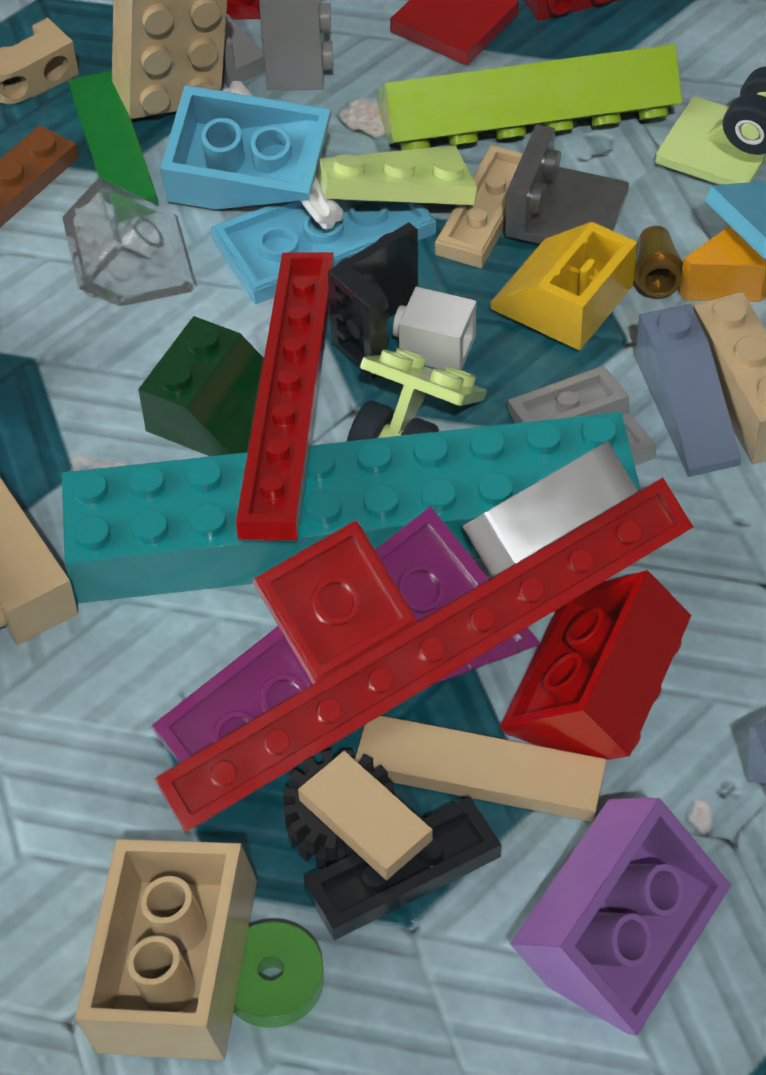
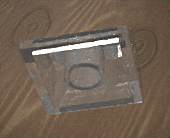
M98 178L62 217L78 288L93 298L104 299L120 307L189 293L197 286L177 215Z

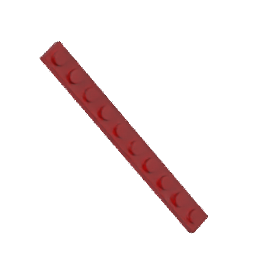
M661 478L154 778V782L182 830L186 833L298 766L309 757H313L693 528V525L665 479Z

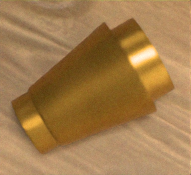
M650 226L640 234L634 281L647 295L662 298L673 294L680 287L683 261L668 230L662 226Z

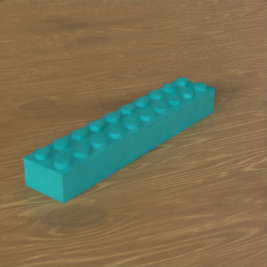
M622 412L311 445L298 540H238L236 516L248 452L62 472L65 567L76 604L253 584L252 581L257 576L356 519L373 548L376 549L430 506L473 559H480L481 557L462 527L463 525L607 441L611 444L638 492L641 491Z

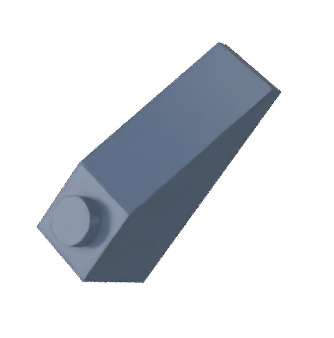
M691 304L639 314L635 359L687 476L690 477L739 466L741 455L710 344Z

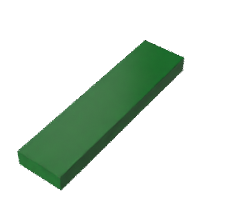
M112 70L69 79L70 94L110 219L159 209L157 194L131 118L112 82Z

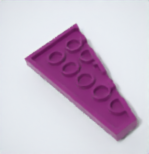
M431 506L375 549L418 622L489 581V578ZM277 626L151 725L150 728L176 761L181 763L310 687L313 683L279 626ZM527 627L434 684L535 648L541 643Z

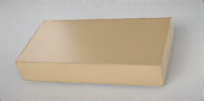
M345 751L298 789L299 800L386 881L433 840L432 829Z

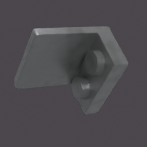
M536 124L506 193L505 236L541 244L545 238L589 222H594L614 231L628 195L629 183L619 179L559 167L561 151L554 149L555 128Z

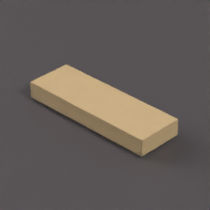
M491 144L473 175L477 185L475 204L456 205L435 241V255L483 268L506 226V193L523 153Z

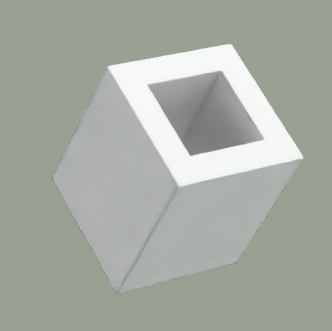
M415 287L408 305H400L394 318L393 336L399 337V348L426 357L425 366L445 370L446 366L462 370L476 338V300Z

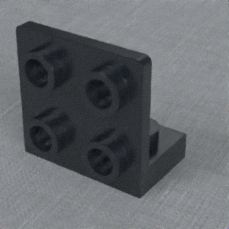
M410 222L391 233L383 235L375 243L352 257L343 259L335 267L328 270L332 345L371 380L379 375L360 368L363 357L381 355L382 350H387V345L389 344L387 320L396 314L400 305H408L415 287H418V229Z

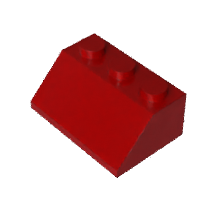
M648 570L600 583L556 610L499 728L509 736L536 746L607 760L629 757L640 741V732L653 703L661 693L662 682L673 657L681 647V639L692 615Z

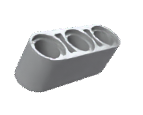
M607 441L462 527L493 577L638 492L611 444Z

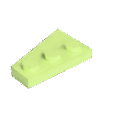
M456 145L360 155L343 154L336 157L319 158L317 178L325 199L458 205L475 204L477 185Z

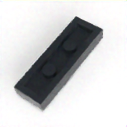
M471 797L423 819L422 821L432 829L433 840L387 881L357 853L303 878L305 891L334 941L501 857L502 845Z

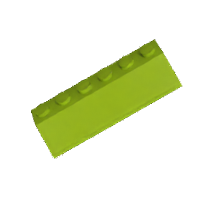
M676 44L387 82L376 89L377 103L388 145L400 144L401 151L430 148V139L444 137L449 138V146L478 142L477 133L495 130L497 139L526 136L525 126L544 124V126L555 128V132L574 129L573 120L590 117L592 119V126L621 123L620 113L639 111L640 120L669 116L668 107L682 104Z

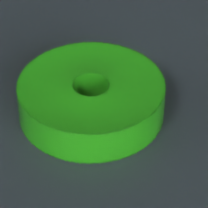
M263 922L252 925L248 929L233 1013L243 1021L258 1027L277 1028L290 1025L307 1015L321 996L324 986V969L320 950L315 941L305 931L294 925L283 922ZM274 967L283 971L282 975L275 980H265L261 977L262 972L268 968Z

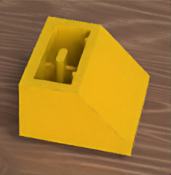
M589 222L545 238L493 298L490 309L580 351L633 287L637 241L594 222Z

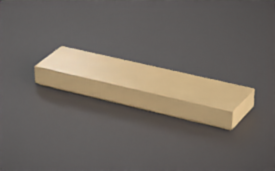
M379 716L364 726L355 757L357 763H359L363 754L372 757L374 770L382 765L388 772V782L393 781V783L593 822L596 817L607 760L386 716Z

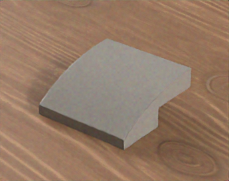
M605 366L507 400L508 410L514 423L622 412L635 466L656 458V444L629 413V395Z

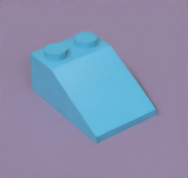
M184 85L160 167L167 201L216 210L309 200L331 118V109Z

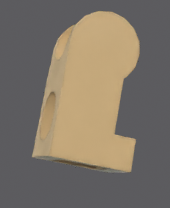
M48 17L32 25L33 36L12 47L0 48V103L16 104L79 75L73 41Z

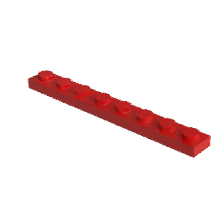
M334 252L282 253L236 516L238 540H298L330 309L328 270L335 267Z

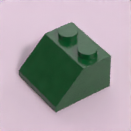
M193 316L138 389L146 432L208 456L248 452L264 357L241 333Z

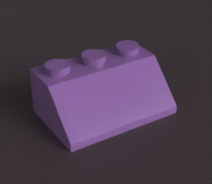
M660 798L608 799L510 945L548 988L628 1035H638L728 892L731 884Z

